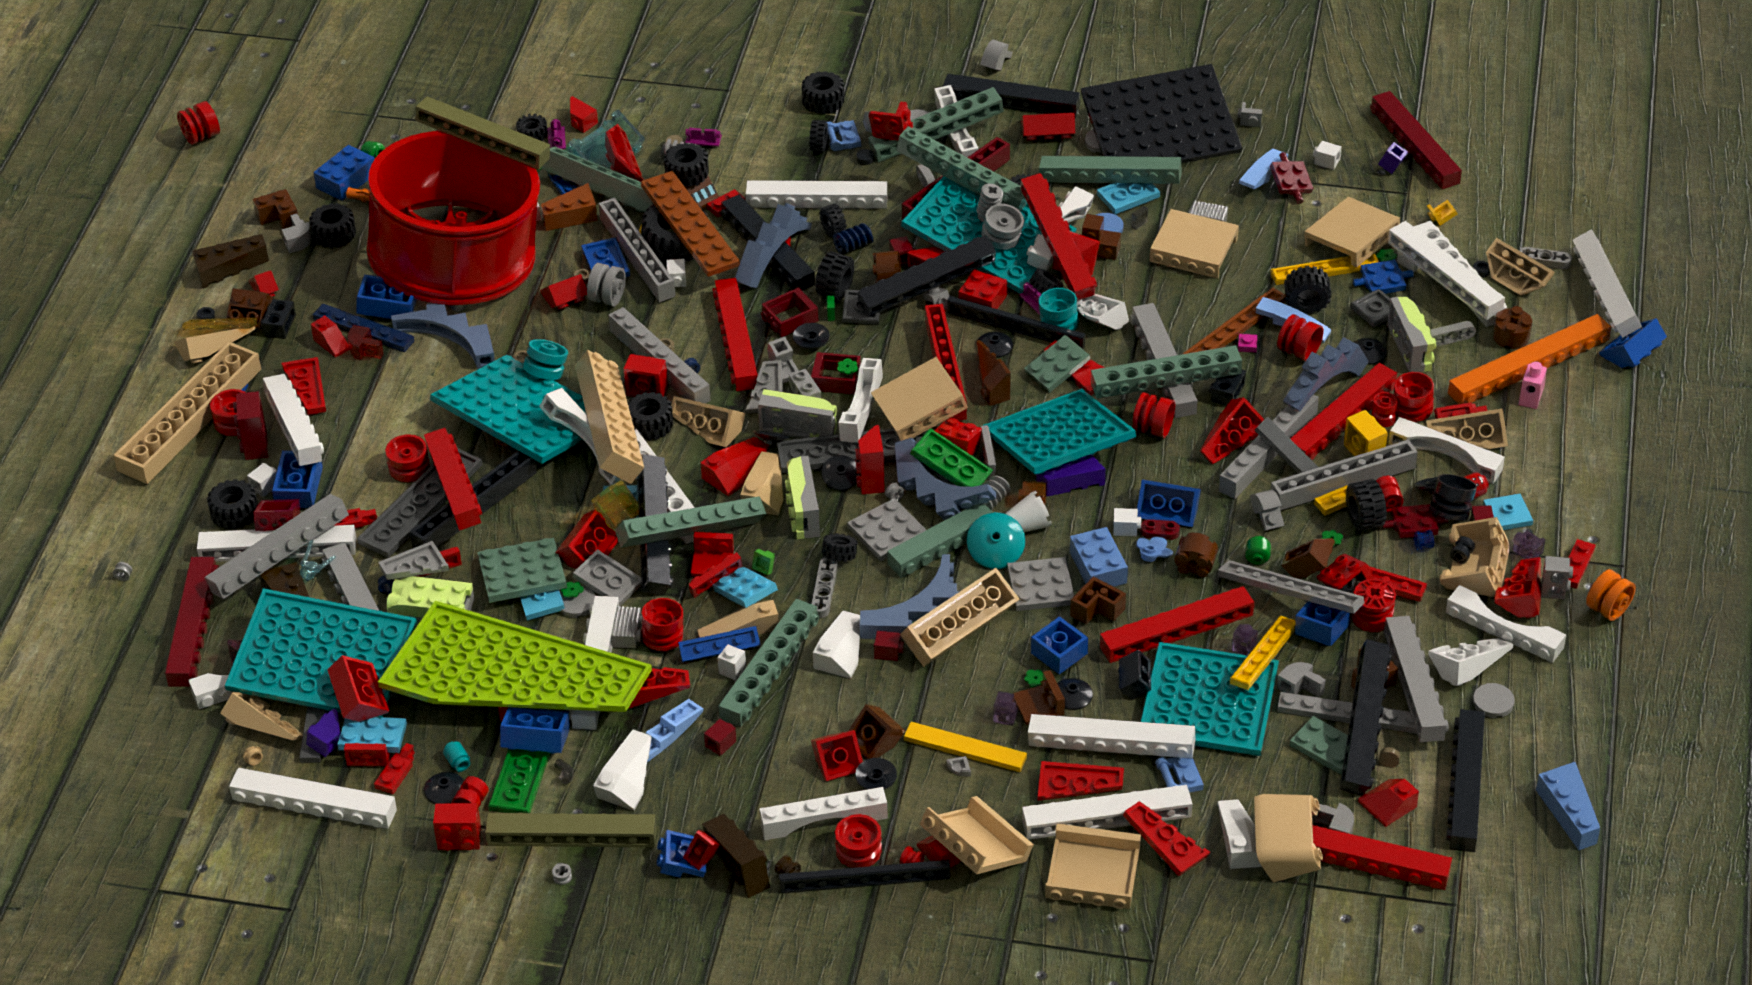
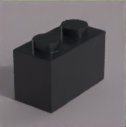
M1140 650L1120 658L1118 672L1121 693L1133 700L1151 691L1150 659Z

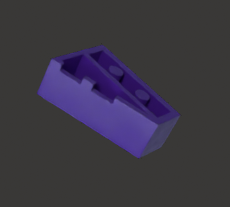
M1086 455L1076 461H1070L1062 464L1060 467L1046 470L1042 474H1036V486L1047 497L1068 493L1070 489L1079 487L1082 490L1088 489L1089 485L1094 484L1103 486L1105 485L1106 469L1092 455Z

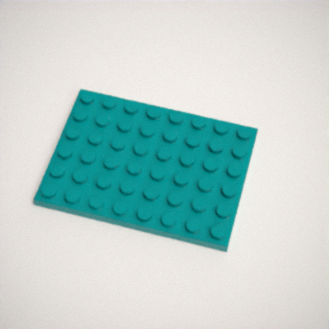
M943 176L902 220L901 226L944 251H951L961 244L971 242L974 238L982 237L981 231L984 222L978 219L976 211L980 195ZM1027 203L1021 210L1024 224L1018 244L1010 249L994 248L996 250L995 261L977 269L983 273L1006 279L1007 287L1019 294L1024 292L1023 285L1026 282L1030 283L1029 280L1037 269L1027 263L1028 255L1026 253L1030 245L1034 246L1037 235L1042 234ZM1069 225V231L1076 233L1077 228Z
M508 355L487 364L430 395V401L540 463H544L584 441L568 427L551 420L539 407L547 393L562 388L586 414L582 395L554 380L538 378L527 373L523 369V363Z
M263 588L225 683V689L329 711L335 708L337 712L341 713L327 669L343 655L373 663L379 680L413 633L417 620L413 617ZM382 688L386 703L388 704L392 691ZM383 715L376 716V717L379 718V719H381V718L383 717Z

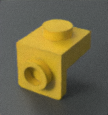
M1448 200L1434 209L1430 204L1427 205L1430 211L1427 213L1432 222L1436 220L1439 226L1458 215Z

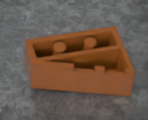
M589 183L541 204L542 220L546 231L598 221L596 203Z

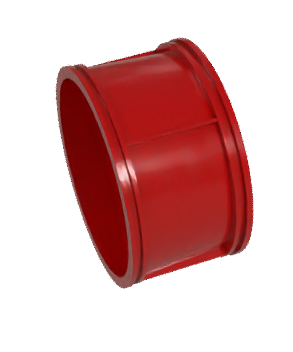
M442 131L419 133L398 140L386 147L374 159L368 177L369 229L367 258L372 270L383 279L385 284L395 287L396 291L403 292L406 296L410 297L411 295L414 296V299L444 305H468L502 297L526 281L535 263L537 202L540 192V180L536 168ZM448 206V215L445 222H439L438 220H435V222L434 220L430 221L413 212L414 210L426 207ZM452 206L472 208L488 214L475 222L466 223L467 213L459 211L455 214V219ZM496 217L500 218V220L492 222Z

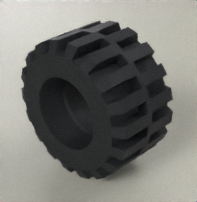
M819 71L811 73L810 76H806L802 81V103L809 111L826 114L837 111L839 107L843 106L845 101L844 82L839 75H835L833 72Z
M694 143L676 144L677 146H672L666 151V154H664L665 173L673 171L684 187L699 185L700 182H704L705 178L708 177V154L700 145H695Z
M331 203L329 205H322V207L316 208V211L311 213L309 217L313 241L317 245H321L324 248H338L342 245H347V242H351L352 238L355 237L354 215L347 206Z
M832 251L824 256L816 275L815 285L818 295L825 297L834 296V299L838 301L845 297V289L849 290L854 276L853 258Z
M1305 266V268L1299 267L1298 270L1291 271V274H1288L1284 281L1287 305L1305 314H1314L1316 311L1320 312L1331 301L1330 280L1328 274L1323 272L1321 268L1317 269L1315 266L1312 268L1309 266Z
M644 392L641 395H635V398L629 399L630 402L627 403L634 430L637 429L644 439H647V441H651V439L657 440L659 437L666 436V433L671 431L673 427L672 406L666 396L662 397V394H655V392Z
M233 479V481L226 480L224 483H218V486H214L212 491H209L207 502L213 523L217 524L218 527H224V529L232 528L233 530L238 527L243 528L246 524L252 523L251 520H254V511L258 503L255 490L251 487V484L245 483L243 480L238 481L237 479Z
M1369 479L1348 484L1346 506L1354 527L1358 531L1383 526L1387 515L1386 502L1382 489L1376 480Z

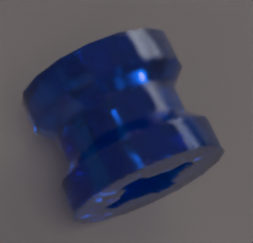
M1426 530L1422 533L1420 531L1414 532V544L1417 551L1423 548H1434L1432 530Z

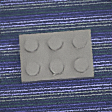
M598 549L573 572L574 579L597 594L618 597L619 606L641 587L640 576Z

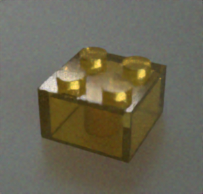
M622 480L607 487L591 500L594 503L595 510L602 514L606 525L613 531L623 520L634 519L639 516L638 501Z

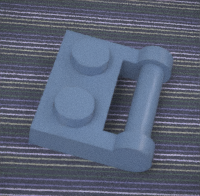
M854 120L839 123L827 122L830 147L833 151L861 147V140ZM835 132H839L840 142L837 140Z
M1161 757L1156 760L1157 769L1161 771L1167 787L1187 785L1189 793L1203 790L1204 784L1193 758L1173 757L1166 759ZM1170 768H1173L1179 785L1174 783L1169 771Z

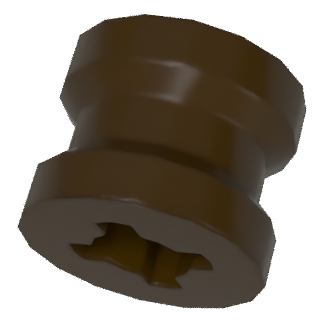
M788 855L780 858L775 865V872L778 875L801 871V865L793 862L792 858Z

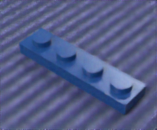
M756 626L678 642L682 663L720 655L727 645L741 650L760 646Z

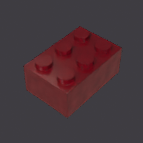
M259 391L236 394V402H233L234 413H237V415H234V424L239 427L236 431L238 440L242 441L239 442L240 452L244 453L245 460L268 458L267 429Z

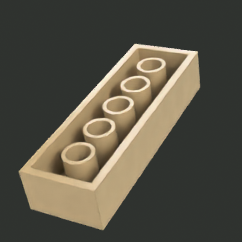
M995 568L909 625L900 636L922 666L925 667L1012 608L1020 599L998 569Z

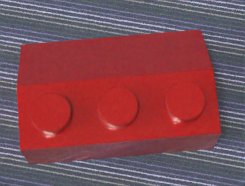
M1075 113L1023 115L1021 117L1023 138L1027 137V140H1037V137H1044V139L1048 140L1054 139V136H1061V139L1072 138L1071 135H1075Z
M875 425L858 440V448L855 449L856 460H859V462H856V473L859 474V476H856L857 487H861L862 495L884 493V453L879 425Z
M596 508L582 516L555 553L559 554V557L569 567L577 569L597 549L607 556L618 543L615 533L616 528Z
M342 655L327 669L343 718L359 722L389 712L382 688H379L378 685L379 680L373 663Z

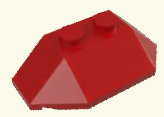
M618 124L606 131L605 148L607 151L605 155L612 164L610 166L611 170L639 182L643 181L644 179L625 131Z

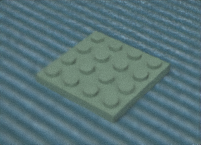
M544 538L538 541L524 542L512 546L507 545L501 548L477 552L489 603L567 588L559 554L555 553L557 547L554 538Z

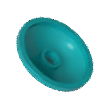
M998 512L988 513L976 519L971 525L967 534V548L971 557L979 565L989 569L1007 568V563L1017 562L1025 548V534L1021 525L1013 517ZM997 534L1000 538L994 539L993 535Z

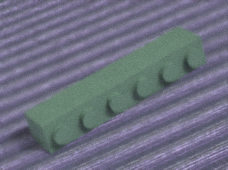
M984 503L973 505L888 550V565L901 578L913 573L917 569L942 557V554H947L966 544L967 534L973 522L979 517L993 512Z

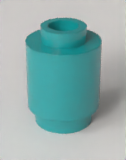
M449 742L445 746L443 755L452 769L462 772L470 766V757L460 742Z

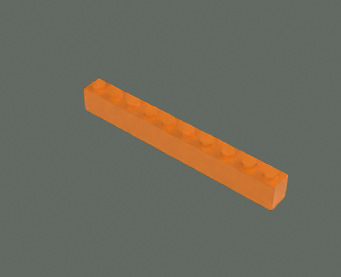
M1598 314L1451 379L1449 381L1448 395L1458 404L1473 403L1482 397H1486L1493 392L1502 390L1504 387L1522 380L1528 364L1532 362H1539L1548 369L1557 363H1561L1568 358L1607 342L1610 338L1611 326Z

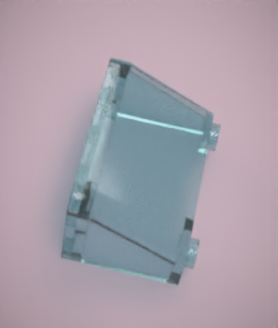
M618 109L611 114L613 116L611 120L604 121L600 128L582 140L574 138L568 142L565 151L610 169L612 164L605 155L607 153L605 148L606 131L618 124L625 131L633 153H638L642 150L645 138Z

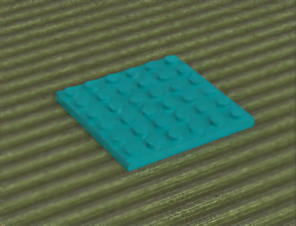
M1083 389L984 424L988 425L991 438L1034 474H1042L1051 468L1060 467L1062 464L1076 461L1086 455H1093L1097 451L1111 448L1113 445L1127 442L1129 439L1136 437V432L1131 426Z
M1159 642L1151 675V691L1147 693L1141 722L1195 726V746L1261 756L1279 660L1272 659L1250 689L1246 690L1230 684V678L1248 655Z

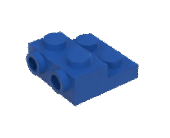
M667 830L663 838H659L657 849L661 850V854L658 855L656 865L660 867V873L675 877H681L682 873L700 877L705 875L706 865L698 870L683 858L694 836Z

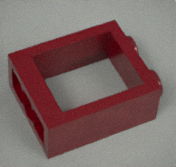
M800 288L762 303L761 317L763 321L767 322L772 330L777 332L781 338L793 333L802 324L819 321L818 307ZM795 306L802 312L782 322L776 316Z
M817 352L811 377L821 392L855 395L861 356ZM846 358L857 362L858 371L853 373L852 379L822 376L824 369L837 370L838 362Z
M299 499L261 500L254 511L255 531L276 530L299 515Z

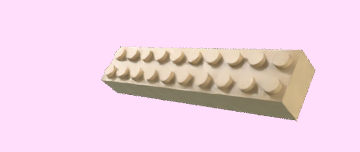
M232 342L225 344L113 455L117 471L148 484L213 419L210 407L212 398L224 390H242L261 370L258 353Z
M587 350L575 365L599 467L631 484L643 470L644 464L618 365L612 360L604 359L597 352L593 353Z

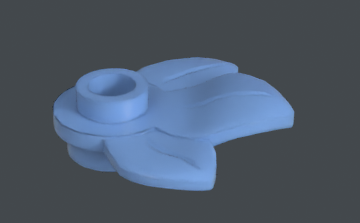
M1153 537L1151 540L1139 538L1136 544L1140 549L1141 558L1148 562L1155 561L1157 557H1170L1174 553L1166 548L1167 541L1162 537Z

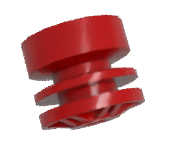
M207 101L195 104L193 110L188 107L185 111L181 110L177 113L180 129L191 145L198 143V141H203L204 135L210 138L220 133L217 116Z
M1292 314L1284 322L1278 335V350L1286 351L1288 354L1294 353L1295 357L1306 361L1311 352L1317 353L1324 334L1323 326L1310 321L1307 323L1306 319Z
M1408 372L1400 375L1394 383V395L1398 399L1396 415L1412 422L1427 419L1433 413L1434 383L1432 379L1421 372Z
M1143 392L1134 409L1132 428L1136 431L1142 430L1143 433H1147L1151 427L1152 435L1166 438L1175 414V400L1161 397L1157 403L1156 395L1149 396L1148 393Z
M1364 580L1354 590V594L1364 596V604L1354 614L1351 613L1352 621L1358 628L1364 631L1381 632L1384 630L1386 617L1394 616L1395 589L1383 580Z
M657 598L644 605L642 608V640L646 646L657 651H667L678 647V642L683 641V608L678 602L669 598Z

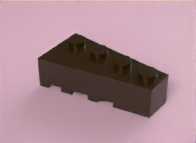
M262 234L192 251L195 267L203 289L209 287L208 284L211 282H221L223 277L230 274L235 276L244 268L249 270L269 261L266 243Z
M297 562L266 570L259 575L262 589L309 597Z
M722 814L702 824L703 831L720 844L715 854L718 858H722L728 871L732 870L738 885H744V892L748 898L771 888L765 863L767 862L765 853L756 847L753 840L747 838L742 829L739 830L733 819L730 820L725 814Z

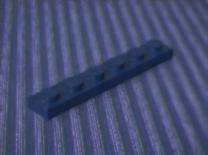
M322 304L313 313L314 320L326 316L341 330L402 352H406L415 342L414 336L326 304Z

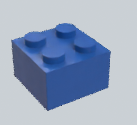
M1308 601L1296 614L1295 634L1324 645L1332 646L1349 626L1350 613Z
M1059 616L1031 637V654L1060 675L1088 654V637Z

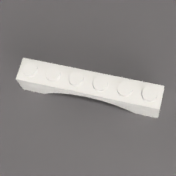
M951 85L934 89L937 109L957 102ZM966 127L948 134L955 151L963 156L969 157L978 150L974 137L969 135Z
M1076 186L1072 192L1069 191L1065 197V202L1059 204L1064 221L1067 220L1069 223L1084 218L1091 208L1094 195ZM1038 234L1034 246L1030 245L1026 253L1028 255L1027 263L1047 271L1054 258L1043 235Z
M863 358L859 368L852 404L848 411L842 413L839 420L840 441L858 443V440L861 438L874 403L871 392L879 388L883 378L881 359Z
M562 388L547 393L539 407L551 420L568 427L578 434L592 449L597 459L588 418L584 411ZM599 467V473L611 486L624 481Z
M1399 417L1390 430L1389 445L1409 440L1416 450H1429L1446 454L1463 463L1472 473L1483 474L1491 484H1494L1503 470L1504 456Z
M1459 585L1448 598L1447 614L1504 641L1510 642L1542 659L1553 663L1564 649L1566 634L1549 626H1525L1505 620L1488 609L1477 593Z
M207 673L189 679L191 692L198 709L226 701L231 693H235L225 689V683L229 675Z
M883 787L760 808V822L764 840L786 837L804 825L823 819L845 818L855 814L867 815L876 821L888 819L887 800Z

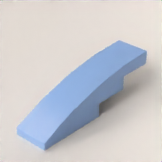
M1272 149L1265 153L1247 170L1239 180V184L1256 189L1269 182L1270 175L1272 174L1270 165L1272 162H1281L1279 154L1282 152Z
M1263 297L1256 307V314L1273 318V324L1283 326L1287 318L1295 314L1300 318L1306 319L1307 323L1310 321L1323 326L1324 334L1321 343H1324L1331 333L1330 328L1316 319L1281 302Z
M688 699L661 716L660 723L646 732V734L652 737L647 762L661 753L685 732L702 714L703 708Z

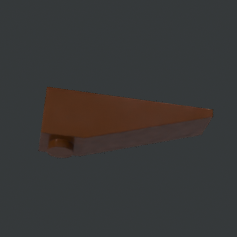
M978 340L977 361L982 398L990 406L1010 400L1011 372L1001 359H996L994 352L990 353L989 348L981 340Z

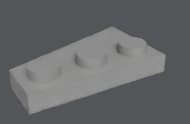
M782 360L763 361L756 379V386L752 390L750 402L746 407L747 414L758 413V403L764 389L783 392Z
M433 541L379 562V568L387 580L449 571L448 564Z

